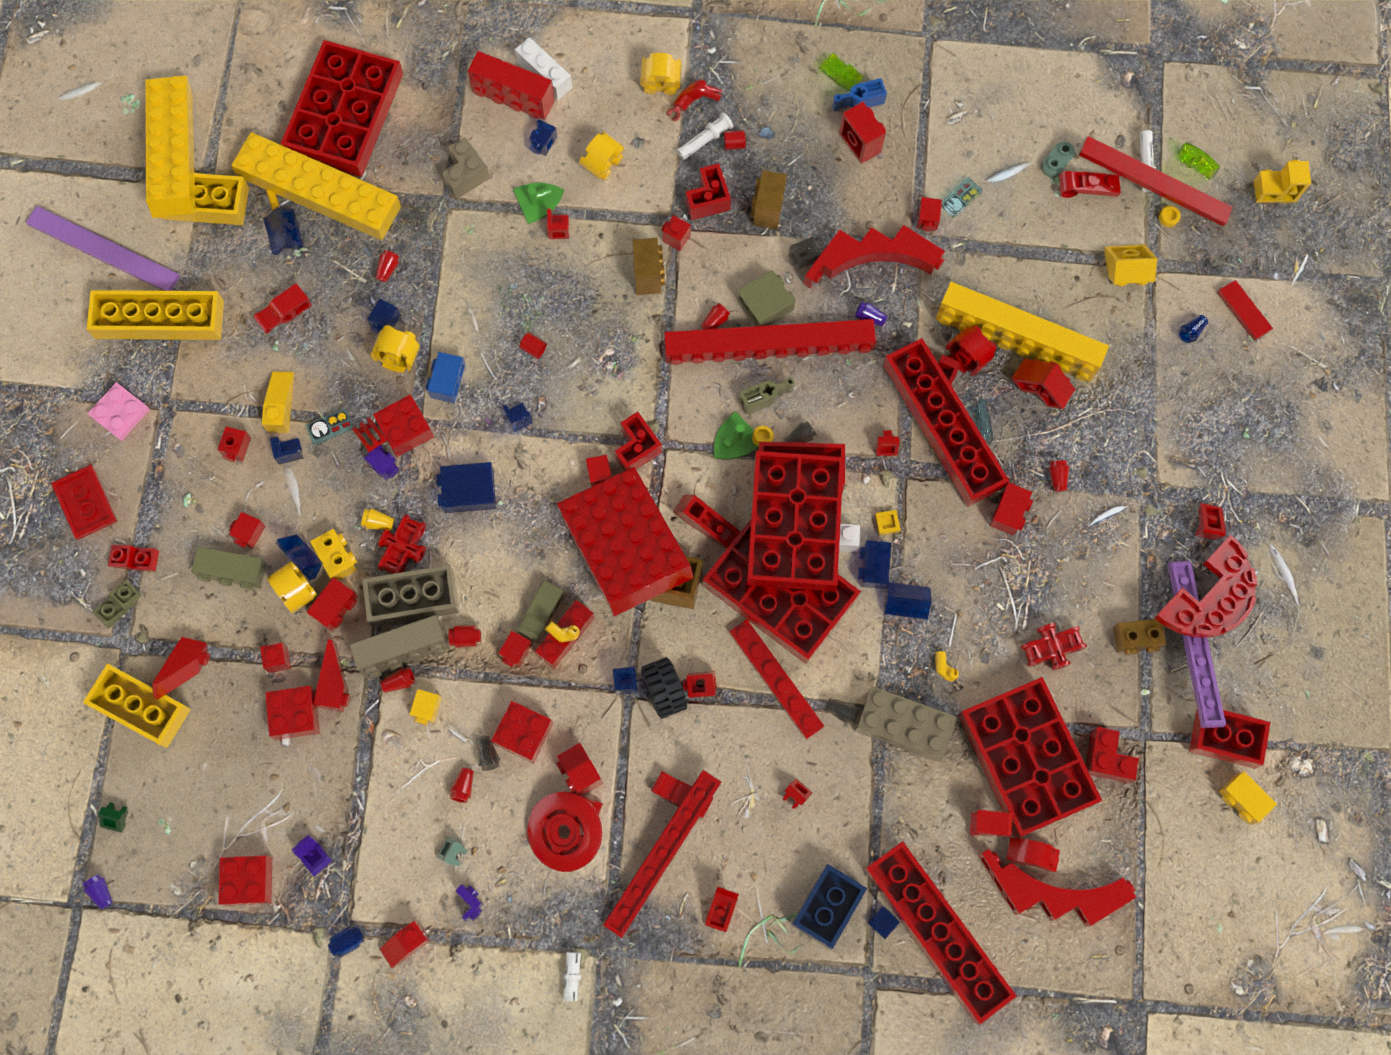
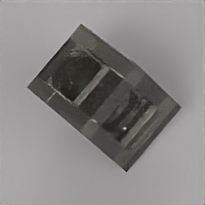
M813 237L790 245L787 258L790 265H795L797 270L815 263L821 253Z

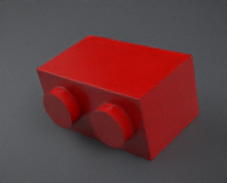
M1008 482L1003 490L990 526L1013 536L1018 530L1021 531L1026 521L1023 518L1025 511L1029 512L1033 500L1030 499L1032 491Z
M333 577L306 613L332 632L334 628L337 629L342 624L343 616L348 610L351 611L355 607L358 596L354 591Z

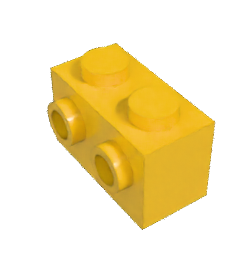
M332 529L310 541L331 580L334 577L339 581L357 571L354 565L357 563V560L352 551L347 552L344 546L347 545V542L342 533L337 534Z

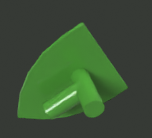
M530 183L513 189L528 224L547 216V208H551L553 211L564 193V189L547 183Z
M734 412L721 425L714 443V458L716 459L739 458L748 455L758 448L752 441L754 430L737 412Z

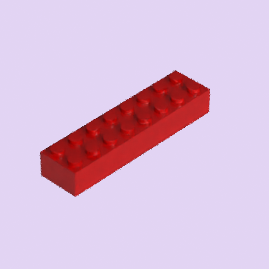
M923 338L887 355L883 367L967 507L1004 489L1009 482L1008 477Z
M903 841L864 869L866 875L975 1024L981 1025L1017 997Z

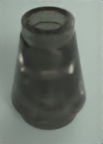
M808 421L804 424L801 422L784 441L807 443L814 440L813 437L817 434Z
M830 698L825 710L845 724L850 723L853 725L860 708L855 707L856 704Z
M479 737L477 739L478 765L483 771L499 767L500 757L490 737Z

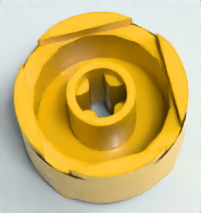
M651 53L649 58L644 56L641 62L640 85L644 88V92L655 94L656 91L664 92L666 95H675L676 90L680 88L681 60L678 58L676 61L673 59V55L667 53Z
M602 131V135L598 133L585 149L587 155L585 158L581 156L579 164L598 179L605 181L611 174L610 168L614 164L616 166L619 165L624 157L622 153L625 148L606 132Z
M385 325L379 332L371 352V358L375 362L377 360L383 362L382 367L388 370L404 373L408 369L409 372L420 346L415 340V334L412 332H401Z
M293 561L287 563L266 578L291 613L299 610L318 596Z

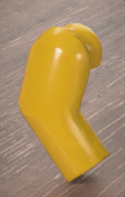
M553 621L545 629L559 642L574 641L580 633L577 626L572 625L560 628Z
M935 652L936 672L946 681L957 679L959 676L958 670L946 664V652Z

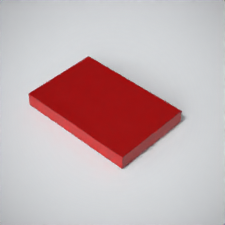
M88 465L51 483L76 540H80L118 522L92 465Z

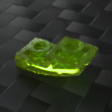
M834 52L818 68L832 81L848 91H851V88L864 78L850 63L846 65Z
M1184 143L1177 153L1183 164H1186L1189 169L1196 165L1200 174L1204 175L1207 180L1213 178L1220 169L1219 164L1211 156L1190 143Z

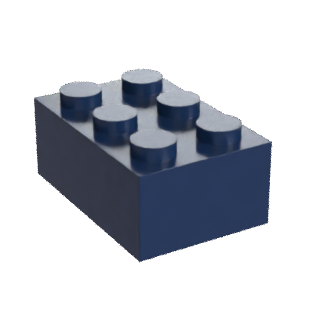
M827 864L791 926L829 950H832L867 888Z

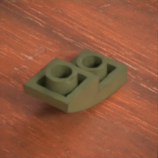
M125 580L109 593V598L94 609L92 613L109 629L129 611L141 597V594Z

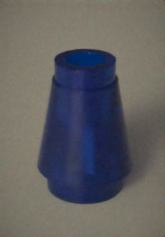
M1199 315L1182 325L1178 333L1180 339L1185 343L1195 342L1208 324V319L1204 315Z

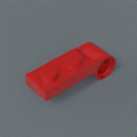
M1066 171L1059 175L1060 195L1064 198L1075 197L1079 193L1118 197L1121 194L1120 179L1117 174Z

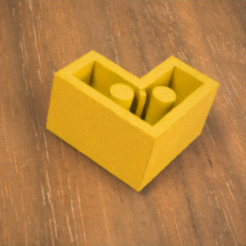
M1295 159L1288 161L1281 171H1273L1271 169L1260 171L1254 179L1256 203L1297 202L1311 185L1309 161Z

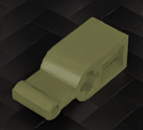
M792 377L777 385L772 381H765L740 391L739 400L745 414L748 415L771 406L776 402L777 395L785 392L790 393L794 390L795 381Z
M544 580L517 632L537 642L565 595L564 590Z

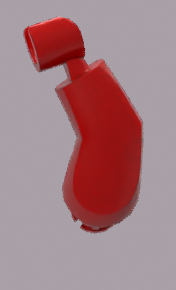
M698 79L688 85L673 102L674 108H669L666 111V115L670 116L675 111L672 121L679 120V111H685L693 101L703 96L718 102L722 96L719 94L722 93V89L707 85L705 80Z

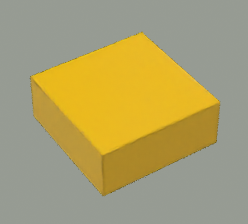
M897 510L875 513L879 536L901 531Z

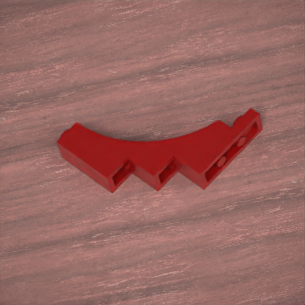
M905 225L901 227L893 240L871 227L861 242L839 229L805 275L803 284L811 288L814 283L818 284L823 275L832 279L837 274L851 267L878 261L903 263L931 275L935 269L939 270L943 265L945 251Z
M990 849L978 854L1015 915L1024 912L1039 902L1050 921L1056 920L1072 909H1075L1085 927H1089L1137 898L1134 894V886L1129 880H1125L1124 877L1094 889H1063L1032 878L1013 863H1009L1001 868L999 865L1001 863L1000 858L994 851L991 852Z

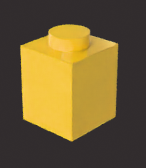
M417 689L409 715L415 719V723L427 726V723L434 724L442 698L438 694Z

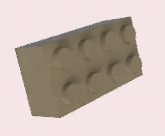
M450 565L362 579L367 622L371 627L425 619L434 615L438 617L459 613L454 571Z
M436 615L350 644L357 670L365 678L369 677V679L377 678L382 675L381 672L387 670L391 672L397 671L404 664L410 662L411 664L424 661V657L430 655L433 657L443 655L445 650L450 649L443 626Z
M872 686L865 700L855 732L940 762L944 758L957 717Z

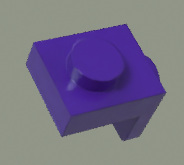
M310 835L300 840L291 850L313 876H316L332 862V859L322 846Z
M461 884L455 891L471 906L462 918L465 921L470 919L474 921L482 913L480 908L484 904L477 898L479 893L470 884L468 887Z

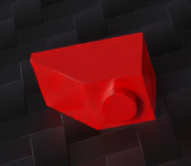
M414 920L390 938L379 950L391 968H394L431 940L420 923Z

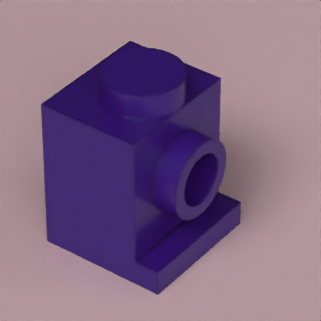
M382 445L372 450L364 458L367 465L385 481L389 477L393 478L399 471V468L394 463L396 459L389 452H385Z

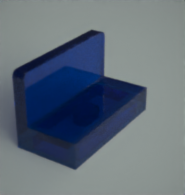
M276 207L264 219L272 254L278 255L285 248L300 250L303 247V242L295 211Z
M297 534L277 539L276 544L306 578L308 580L316 579L323 562Z
M888 582L884 614L928 620L932 602L931 588Z

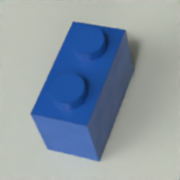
M438 352L437 359L434 358L432 361V376L426 382V390L430 398L455 403L466 366L463 357Z

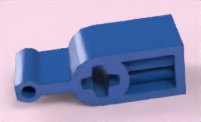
M882 78L856 84L851 88L850 93L836 94L833 97V111H839L841 108L848 106L852 108L861 102H864L867 107L885 104L887 92Z

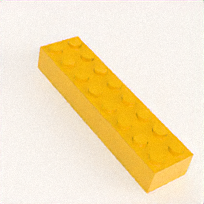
M187 75L145 79L146 203L152 218L195 214L193 95Z
M252 132L231 165L236 176L244 177L245 181L265 190H270L283 198L383 241L401 208L397 195Z
M950 282L935 318L945 326L951 325L958 328L959 331L976 325L981 329L982 334L988 340L997 344L998 347L1005 350L1010 349L1024 358L1029 357L1044 362H1056L1060 365L1064 374H1071L1084 382L1092 381L1101 368L1109 345L954 282Z

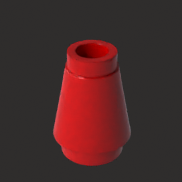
M384 250L383 254H380L375 278L387 283V280L400 263L398 261L399 256Z
M720 303L716 306L713 305L700 327L703 330L717 329L729 320L730 312Z
M1066 460L1051 461L1050 467H1048L1054 492L1067 491L1070 466L1067 465Z
M401 667L380 681V685L384 693L411 688V685L415 683V677L409 667Z
M461 768L449 791L451 793L450 799L460 803H467L468 799L471 798L473 770Z

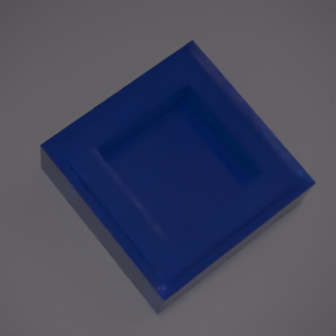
M882 906L867 924L883 939H886L900 921Z

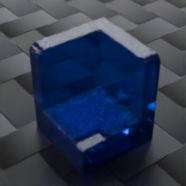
M524 403L508 409L507 405L503 406L504 414L514 432L533 423L531 414L527 411Z
M279 437L270 438L273 456L279 465L304 459L301 443L298 438L284 442Z

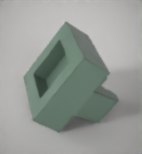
M447 837L436 857L450 865L460 866L461 862L456 860V856L459 852L466 855L467 850L461 843Z

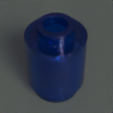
M356 925L352 928L349 926L330 937L331 943L328 944V947L334 957L338 955L342 958L361 947L360 944L365 942Z

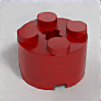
M976 325L964 328L946 345V351L949 349L950 352L948 357L961 362L959 371L964 374L966 372L971 373L969 376H975L993 360L994 351L997 349L994 342L988 340Z

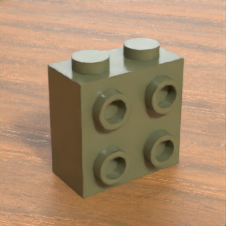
M773 270L737 290V300L755 326H768L794 311L796 302L794 295L791 291L786 290L783 279L780 275H776Z

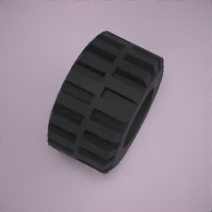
M665 657L641 667L642 678L657 715L661 719L687 709V700L682 685L670 659Z

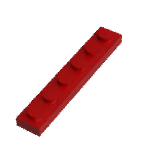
M746 619L730 630L729 634L803 737L807 740L825 727L750 622Z

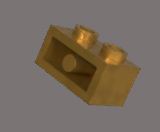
M1156 619L1121 622L1113 627L1117 653L1124 652L1125 655L1138 654L1140 650H1146V653L1159 652L1160 648L1166 645L1163 625Z

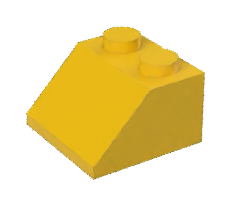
M1145 244L1105 246L1104 252L1108 277L1113 284L1126 286L1130 283L1146 285L1148 282H1155L1157 257Z

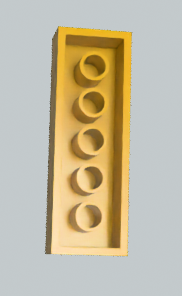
M90 290L86 330L94 339L221 340L224 300L218 291Z

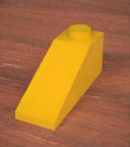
M272 372L263 404L262 426L267 433H289L294 372Z

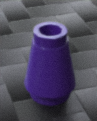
M861 302L855 313V317L859 318V320L874 319V325L881 327L887 319L886 314L869 302Z
M99 874L82 884L84 887L83 891L100 910L114 903L105 879L101 878Z

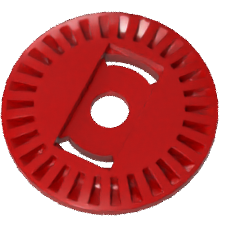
M568 791L555 792L542 798L531 811L527 825L529 844L535 856L545 866L560 872H572L581 869L595 858L601 846L603 831L600 817L594 806L583 796ZM576 816L579 818V820H580L581 823H582L584 835H581V834H582V828H581V825H580L579 821L575 818ZM561 825H566L570 829V835L566 839L559 835L558 830Z

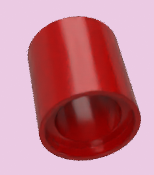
M745 131L724 132L725 150L746 149Z
M530 332L525 334L519 345L521 350L536 359L543 355L547 347L546 342Z

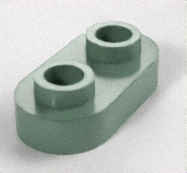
M1066 141L1059 142L1046 157L1042 164V172L1045 176L1055 178L1065 169L1075 153L1071 143Z

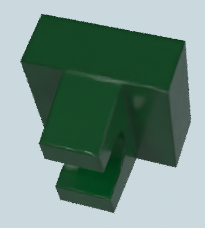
M111 802L106 807H101L98 812L100 827L122 833L126 826L125 821L128 808L122 806L121 810L117 811L115 810V804Z

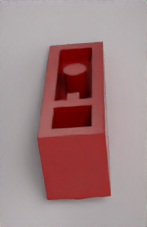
M683 495L673 510V513L689 526L726 549L740 533L737 528L696 495Z
M186 637L180 638L152 682L154 699H160L199 674L202 667L206 666L210 659L207 643Z
M328 639L313 705L317 708L344 712L345 707L349 705L350 694L348 693L349 690L337 644L333 640Z

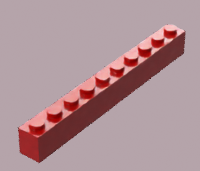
M874 319L664 332L666 363H671L672 365H680L683 362L699 364L709 360L723 362L725 359L743 361L746 358L762 360L774 356L776 358H786L790 355H796L797 357H806L809 354L825 356L829 353L844 355L854 351L868 353L874 350L876 345Z

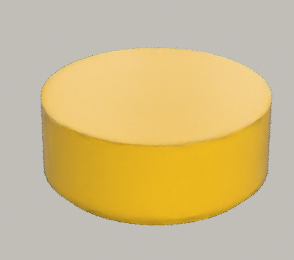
M1174 206L1164 207L1159 214V221L1165 227L1176 226L1181 218L1180 211Z
M767 426L756 427L752 434V441L757 447L759 446V441L772 442L774 439L773 431Z

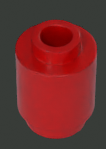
M459 625L449 628V645L455 646V648L477 647V643L481 642V629H477L476 625Z

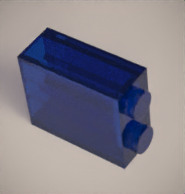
M492 462L440 466V473L436 475L437 485L441 486V494H438V505L442 507L445 514L496 509Z

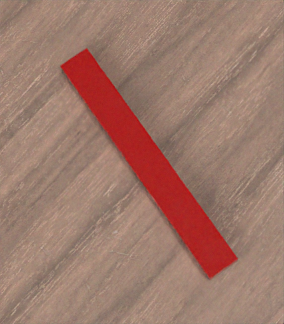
M1090 136L1085 138L1079 156L1221 226L1227 224L1232 206Z
M705 770L701 771L603 924L604 927L623 938L722 781Z

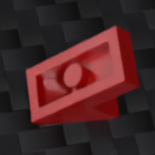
M1201 503L1198 509L1200 523L1195 536L1212 540L1224 537L1226 535L1222 507Z
M988 810L971 812L970 835L1011 837L1013 813Z
M717 886L705 926L727 932L739 894Z

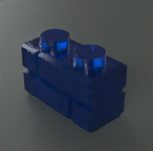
M866 540L864 546H860L859 559H863L862 567H858L857 580H861V587L887 589L889 586L891 542Z

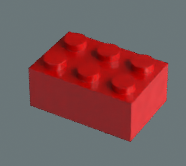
M1196 709L1189 748L1190 753L1253 769L1264 766L1271 722L1223 710L1226 722L1224 727L1201 728L1198 709Z

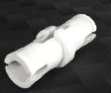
M566 952L565 973H563V979H565L564 1001H578L579 980H581V974H579L581 953Z

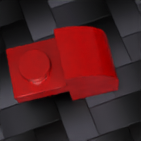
M1010 837L1006 860L1056 873L1060 850L1053 848V845L1043 842Z

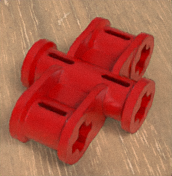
M406 514L402 518L395 534H392L389 529H385L379 539L378 546L382 548L387 547L379 562L378 570H385L392 574L402 573L410 558L414 560V563L419 564L425 555L426 546H419L417 544L423 536L427 524L425 522H417Z
M1050 623L1036 629L1042 638L1020 646L1027 657V666L1032 667L1051 660L1053 665L1051 667L1052 671L1071 665L1066 655L1088 647L1082 640L1079 632L1080 627L1076 626L1056 633V624Z

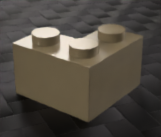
M466 137L448 147L451 160L455 165L442 172L446 187L454 198L458 199L489 180L490 176L488 167Z

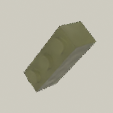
M198 547L191 572L200 581L210 582L212 579L219 581L218 583L221 585L231 586L233 583L240 585V588L253 590V587L261 589L267 563L262 558Z

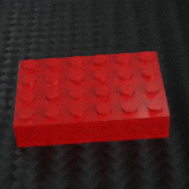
M323 40L280 144L339 171L362 178L403 77L400 61Z
M756 451L747 585L835 592L838 584L844 457Z
M635 467L556 503L568 531L614 617L694 578L691 565Z
M750 520L702 579V586L804 664H807L857 600L861 591L839 574L835 592L747 585Z
M1043 677L965 709L958 714L959 720L1002 812L1013 813L1012 833L1015 838H1020L1103 801Z

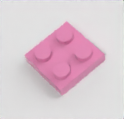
M116 382L88 412V415L122 441L150 409Z

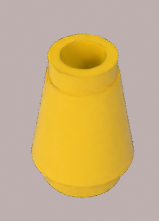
M372 508L370 510L365 509L361 526H365L366 529H389L391 531L394 518Z

